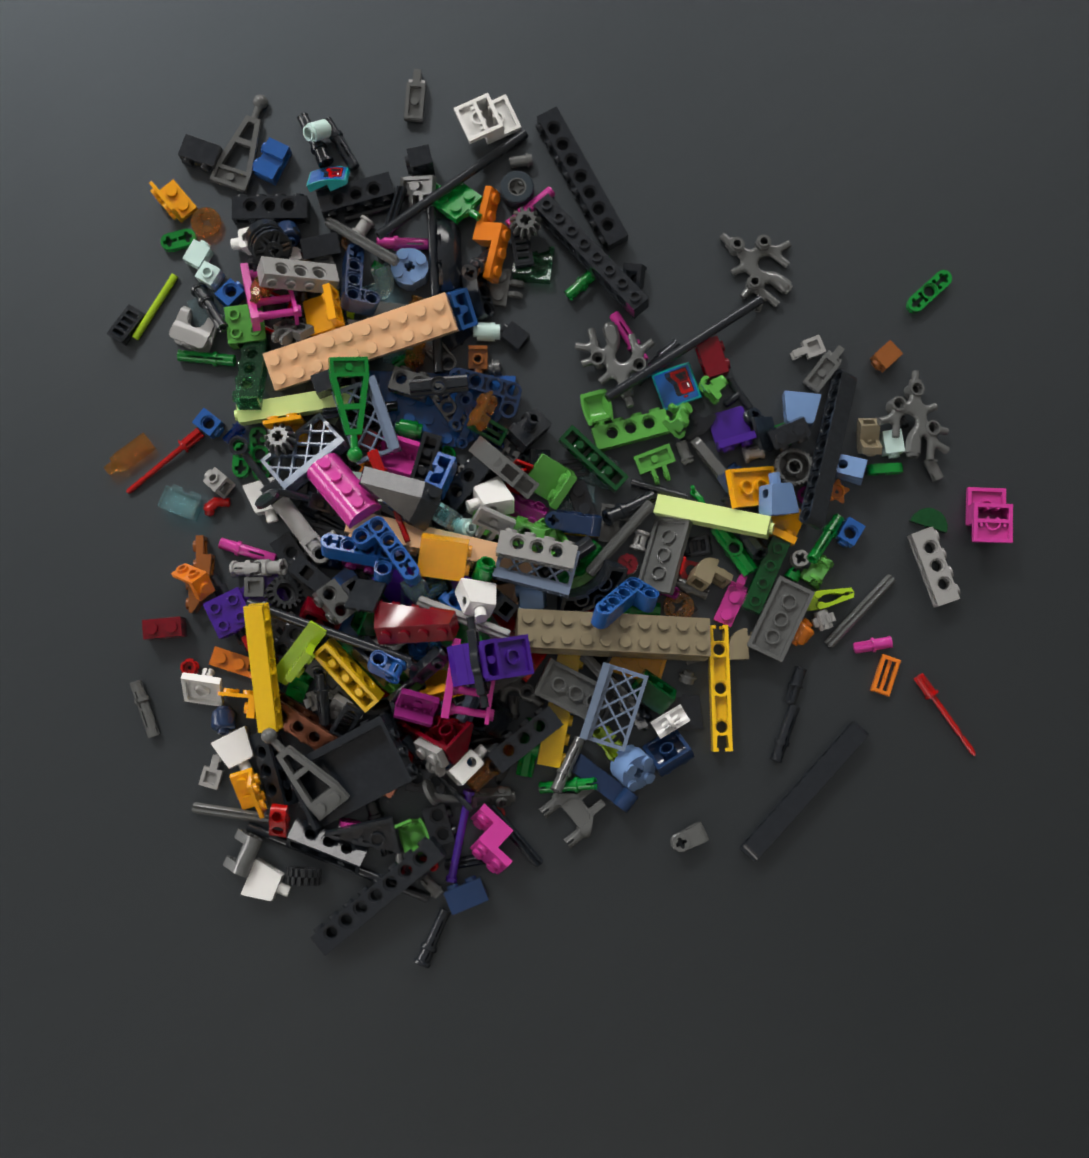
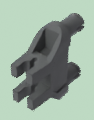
M593 789L581 790L578 793L562 792V794L554 792L551 796L552 799L539 808L541 813L549 808L543 814L546 818L559 807L563 808L575 822L577 829L563 839L566 844L571 841L568 844L571 849L583 838H590L593 817L605 806L601 798L589 808L582 801Z

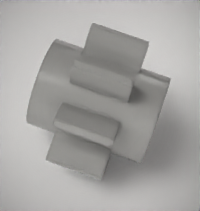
M824 609L813 613L815 617L811 619L813 628L818 627L820 631L834 627L832 622L836 621L833 612L828 613V610Z
M314 690L306 693L307 699L303 700L306 709L311 708L312 712L318 711L316 693H314Z

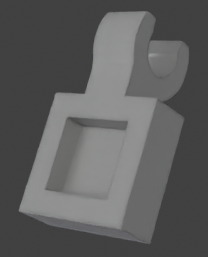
M816 335L801 341L802 347L793 350L790 356L792 361L804 355L809 360L825 354L826 349L820 335Z
M213 754L210 766L205 765L203 767L198 785L215 790L219 789L224 771L219 769L222 759L218 754Z

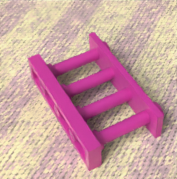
M241 263L242 280L253 332L261 331L260 322H264L263 320L294 316L295 325H299V317L302 316L301 306L296 305L293 290H288L287 295L260 299L255 297L259 292L280 289L260 287L256 283L252 284L255 279H258L257 271L249 270L248 263ZM290 302L292 307L267 312L258 311L261 308L260 306Z
M455 638L452 646L461 644V639ZM449 664L441 718L449 719V715H453V713L485 718L484 724L488 725L489 721H493L495 711L491 709L495 680L490 683L489 694H487L489 707L486 710L455 706V703H451L452 695L479 696H477L476 688L453 687Z

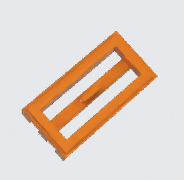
M881 654L870 691L890 697L901 660ZM885 659H887L888 661L878 689L876 687L884 666ZM895 662L887 689L884 691L883 688L891 663Z

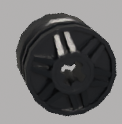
M269 219L257 220L246 231V247L258 264L261 256L290 259L293 250L292 242L275 221Z

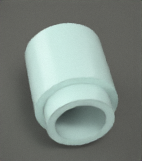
M321 119L304 126L303 135L307 141L316 142L329 138L332 128L328 121Z
M478 322L477 326H473V337H477V341L500 340V324H495V322Z
M455 518L449 523L448 529L449 532L473 537L477 526L472 523L471 518Z

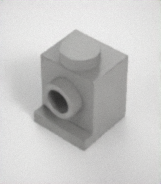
M216 467L205 473L203 482L223 499L236 486L232 480Z

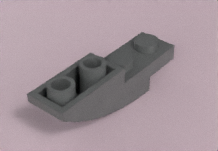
M479 436L468 450L526 499H529L540 485L482 436Z

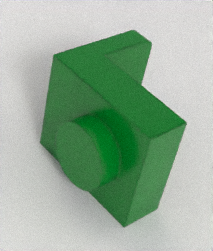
M304 671L300 678L295 677L291 683L289 682L285 694L303 703L314 678L308 680L306 678L308 673Z

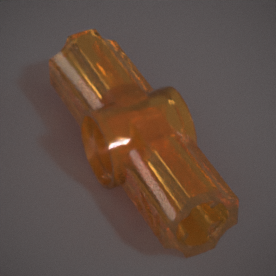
M504 746L503 753L506 756H511L513 754L512 747ZM488 758L483 760L484 764L466 782L475 793L481 790L495 775L499 774L496 769L493 772L490 771V761Z

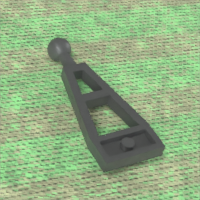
M262 94L254 97L253 104L255 107L252 115L245 116L220 155L216 167L210 176L211 182L247 193L253 177L252 165L256 159L262 124L258 118L261 111L268 106V99ZM249 125L254 126L252 141L241 138ZM236 145L250 149L246 172L224 165Z
M266 728L261 734L263 742L272 744L279 752L276 758L308 809L319 821L349 799V793L337 780L291 745L284 747L277 739V732L274 729ZM286 755H290L303 766L295 772ZM308 770L330 786L314 800H312L299 779Z

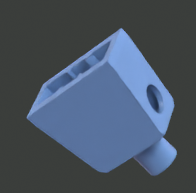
M784 391L782 394L784 422L787 423L803 416L808 427H811L816 417L821 394Z
M840 454L835 478L861 485L868 460Z
M780 472L768 473L769 484L759 487V514L781 516L799 513L793 484L791 482L781 483Z

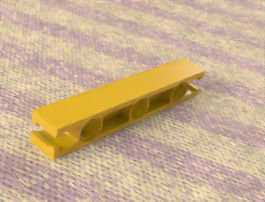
M269 602L248 604V606L243 607L258 733H262L266 728H272L278 732L284 726Z
M710 625L711 656L708 658L711 751L719 752L717 736L725 735L727 745L725 752L733 751L728 625L719 626V630L723 629L722 641H714L713 629H716V625ZM717 644L723 647L721 655L714 653L713 649ZM717 683L724 685L725 689L722 694H718L715 691ZM721 721L726 725V729L722 733L716 729L717 723Z

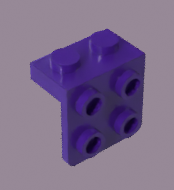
M742 406L715 413L717 417L710 430L717 452L723 451L727 453L735 450L734 447L750 446L757 438L755 430L751 431L750 426L744 421L743 413L745 411Z

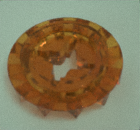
M209 207L196 210L191 218L192 229L197 235L204 238L206 236L213 237V234L219 232L220 225H222L218 212ZM201 219L206 220V221H207L208 219H210L209 222L211 223L212 226H208V225H205V226H204V224H203V222H202Z
M679 592L676 599L670 597L665 599L663 604L664 613L666 616L691 617L694 611V602L689 595ZM683 600L682 608L684 611L679 610L674 614L675 606L673 603L679 604Z

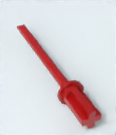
M197 427L184 439L178 440L180 446L131 485L126 492L130 494L183 450L188 453L189 449L204 437L203 432Z
M378 449L367 452L372 468L388 472V469L384 467ZM394 510L393 513L405 543L410 542L411 540L401 515Z
M924 673L917 675L914 681L925 694V699H932L952 729L960 737L967 750L975 756L974 748L967 738L962 735L957 724L937 698L936 694L939 691L934 689Z

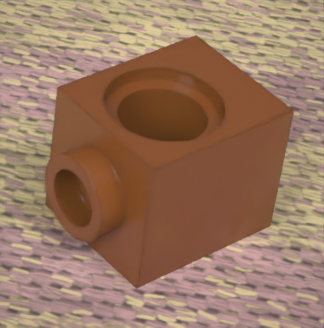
M889 340L870 358L871 364L876 370H880L883 373L903 353Z

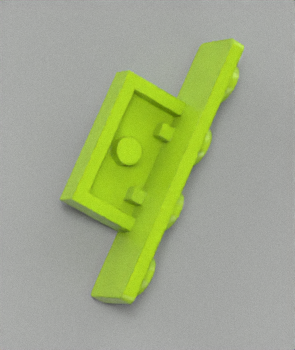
M313 621L307 624L276 666L280 683L287 685L295 677L300 678L305 670L304 665H309L314 659L315 654L313 652L325 636L327 630Z

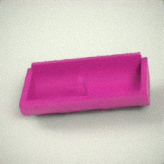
M329 453L309 467L307 478L349 529L382 508L373 495L359 485L360 480L337 453Z

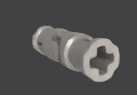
M284 558L278 561L260 559L238 562L233 560L229 565V572L233 578L239 575L265 577L279 574L280 576H285L288 572V563Z

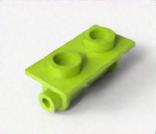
M605 725V727H606L608 733H609V734L613 733V731H612V729L609 727V725H608V726ZM603 726L593 732V736L598 739L607 736ZM615 734L611 736L612 740L616 737ZM617 740L614 743L620 746L623 745L620 740ZM597 743L604 749L607 758L614 762L618 756V749Z

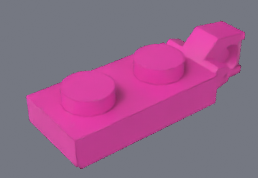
M740 574L736 582L731 581L730 585H728L713 618L714 621L728 625L731 628L748 589L744 587L747 576L743 577Z

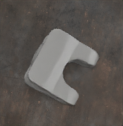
M183 306L169 331L170 337L174 339L176 344L193 351L210 352L217 333L215 325L210 318H207L201 327L191 326L193 311L191 308Z

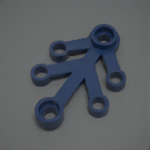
M459 392L456 394L455 404L457 408L453 418L448 423L450 430L458 431L461 428V416L465 412L466 420L459 437L455 440V446L460 449H464L468 445L467 437L470 430L467 427L475 416L472 408L481 411L483 415L489 417L495 412L492 405H484L475 401L471 392ZM464 396L467 397L466 403H463L462 401ZM488 407L491 410L489 414L486 413V408ZM480 418L478 419L479 422L492 429L493 426ZM454 421L457 423L456 428L452 427ZM472 432L473 437L476 441L479 438V435ZM461 439L464 441L463 446L459 445Z

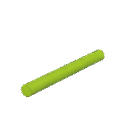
M172 273L135 330L132 335L134 339H140L177 281L178 277Z

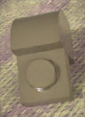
M858 418L856 432L858 454H865L866 456L882 454L883 447L879 441L880 425L877 424V418Z
M705 558L690 571L686 584L701 592L711 583L723 589L732 581L734 575L718 567V559Z
M747 628L736 631L729 638L730 660L749 659V648L746 644L750 636H748Z

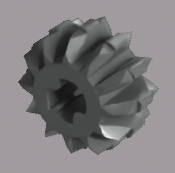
M521 207L520 212L515 210L513 216L510 217V230H514V236L520 234L521 240L524 236H527V239L530 240L531 235L536 237L537 231L541 230V225L539 224L541 223V217L537 216V211L531 212L530 207L527 208V211H524Z
M281 423L279 427L274 424L272 430L267 428L269 434L264 435L266 440L264 445L271 454L275 453L280 457L282 452L287 456L288 450L294 451L292 446L297 445L295 439L297 435L290 426H285V424Z

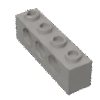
M261 256L257 267L260 287L324 293L322 285L330 283L334 288H337L339 284L336 264Z
M930 527L908 535V541L933 607L935 608L960 599V589L953 581V570L947 565L945 560L947 555L944 548H941L939 544L940 536L937 530ZM925 544H929L932 547L931 554L925 551ZM932 562H936L939 565L937 572L932 569ZM939 580L945 582L946 587L944 590L938 586Z
M505 528V530H500L496 556L573 572L578 546L575 545V542L568 540L558 542L553 537L544 536V538H539L534 533L525 532V534H520L515 529ZM515 541H521L524 544L521 549H515L512 545ZM540 545L543 551L541 553H534L532 547ZM554 549L561 550L562 555L560 557H554L552 556L551 551Z

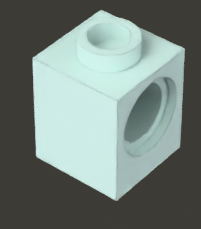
M193 239L182 259L186 264L199 270L203 261L209 262L214 253L210 248V244L203 240L198 242Z
M204 260L195 277L200 283L206 284L208 288L216 292L225 275L221 269Z
M900 429L899 438H892V430L882 431L879 434V441L883 447L882 457L888 456V459L900 457V454L905 451L902 429Z

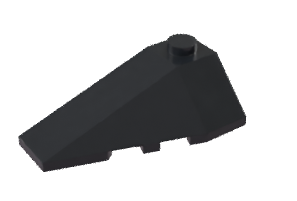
M366 466L362 470L359 485L376 499L384 501L392 512L395 510L401 515L404 522L423 531L427 530L439 506L443 489L425 481Z

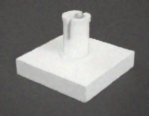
M204 668L202 675L183 672L181 684L184 701L223 706L224 696L217 695L218 691L223 692L222 679L213 677L215 671L211 668L209 670Z

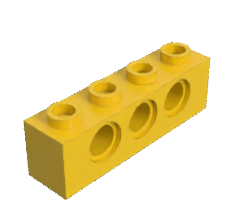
M328 639L313 653L315 654L314 658L365 713L385 694L335 639Z

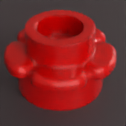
M188 658L181 663L180 669L182 673L197 674L199 663L192 658Z

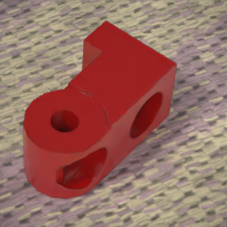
M272 803L269 814L270 836L287 837L290 826L288 805ZM274 827H279L283 829V831H277L274 829Z

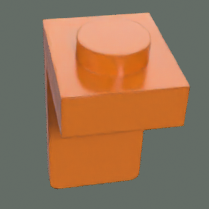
M187 563L179 565L171 573L172 577L188 583L195 598L199 601H202L215 591L208 573Z

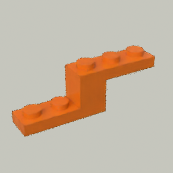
M485 186L479 210L482 218L476 222L472 239L480 246H490L483 277L492 284H498L499 278L502 275V266L506 257L508 241L511 238V230L503 223L494 222L501 193L492 186Z

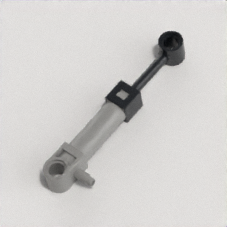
M234 436L230 439L229 449L235 457L243 458L264 485L260 489L262 494L272 488L283 489L276 479L270 482L249 454L250 446L244 437ZM237 443L244 444V448L241 451L234 450V447ZM278 497L271 506L292 531L311 559L316 564H326L329 561L328 558L317 559L315 557L316 552L321 550V538L313 530L290 498ZM334 530L328 532V533L336 534V532H335Z

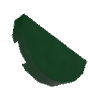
M920 509L909 520V522L927 528L933 527L934 530L947 533L948 524L946 518L936 509Z

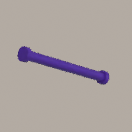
M464 789V798L471 805L472 796L475 795V791ZM463 805L449 875L446 876V881L450 883H457L458 880L456 875L469 811Z

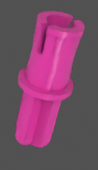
M891 636L877 639L872 637L870 640L853 643V650L856 654L869 651L874 653L876 650L893 648Z

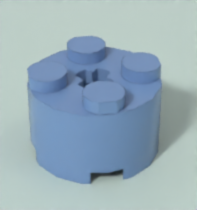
M402 248L398 250L395 255L400 258L397 266L391 265L394 280L400 288L407 291H415L425 285L429 279L430 273L427 259L421 251L415 248ZM413 267L410 272L407 271L408 268Z
M515 585L516 597L520 598L519 608L543 610L547 606L546 592Z
M627 745L625 752L617 751L618 756L614 762L611 761L610 771L626 788L634 792L654 781V760L642 749L634 745Z

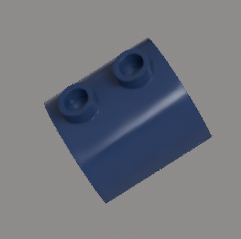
M677 729L661 739L657 737L642 746L645 753L654 760L655 770L660 777L670 774L674 769L686 764L695 757L692 749Z

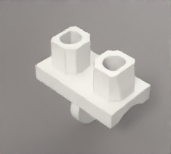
M681 704L650 723L661 739L688 723L690 719Z

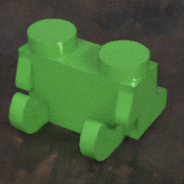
M721 375L710 380L711 383L706 385L709 376H703L698 387L701 393L713 405H716L722 397L721 392L728 385V381Z
M683 402L678 406L670 403L668 410L673 414V420H669L670 417L665 416L662 424L676 438H683L686 431L683 430L681 432V430L689 425L688 417L693 412L692 406L688 402Z
M822 555L817 564L811 563L808 569H803L800 579L816 590H819L825 575L834 566L833 561Z

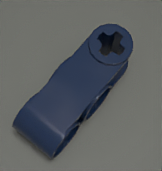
M557 509L546 515L545 523L552 529L599 537L602 516ZM555 515H556V519H559V521L556 522V523H555V519H552V517L555 516Z

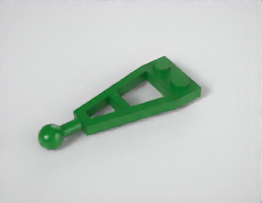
M329 357V379L345 436H350V449L347 452V457L351 462H359L363 457L362 450L358 448V436L362 435L369 382L368 357ZM362 377L359 403L344 404L337 378ZM358 410L356 429H350L346 411Z

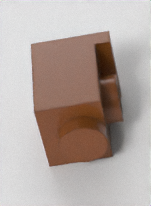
M468 345V369L482 374L488 372V346ZM476 357H481L480 362H476L474 359Z

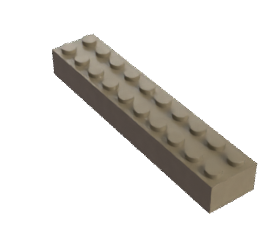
M518 608L515 613V636L528 634L531 653L706 661L711 656L710 618L622 614L607 628L598 629L591 624L593 612Z

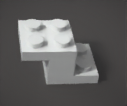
M486 93L454 108V112L469 144L485 138L489 145L522 130L506 94L491 100L489 94Z

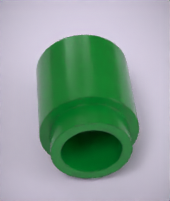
M400 419V422H396V434L412 440L421 439L423 424H419V421Z
M488 556L481 557L476 563L472 579L490 582L494 568H496L495 561Z

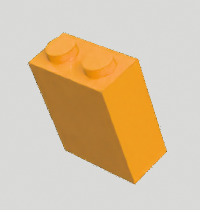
M423 533L418 558L421 576L460 581L461 578L469 576L470 565L466 563L467 557H471L473 546L469 545L470 539Z

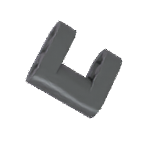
M238 828L234 838L243 843L237 858L229 855L226 856L223 866L234 874L248 878L263 840L255 834L247 832L245 829Z

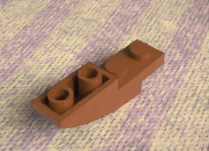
M195 535L196 540L193 541V551L196 552V559L193 560V566L206 571L209 577L214 575L215 556L208 554L207 537ZM185 583L186 590H188L186 609H189V613L197 614L206 598L202 601L197 600L190 585Z

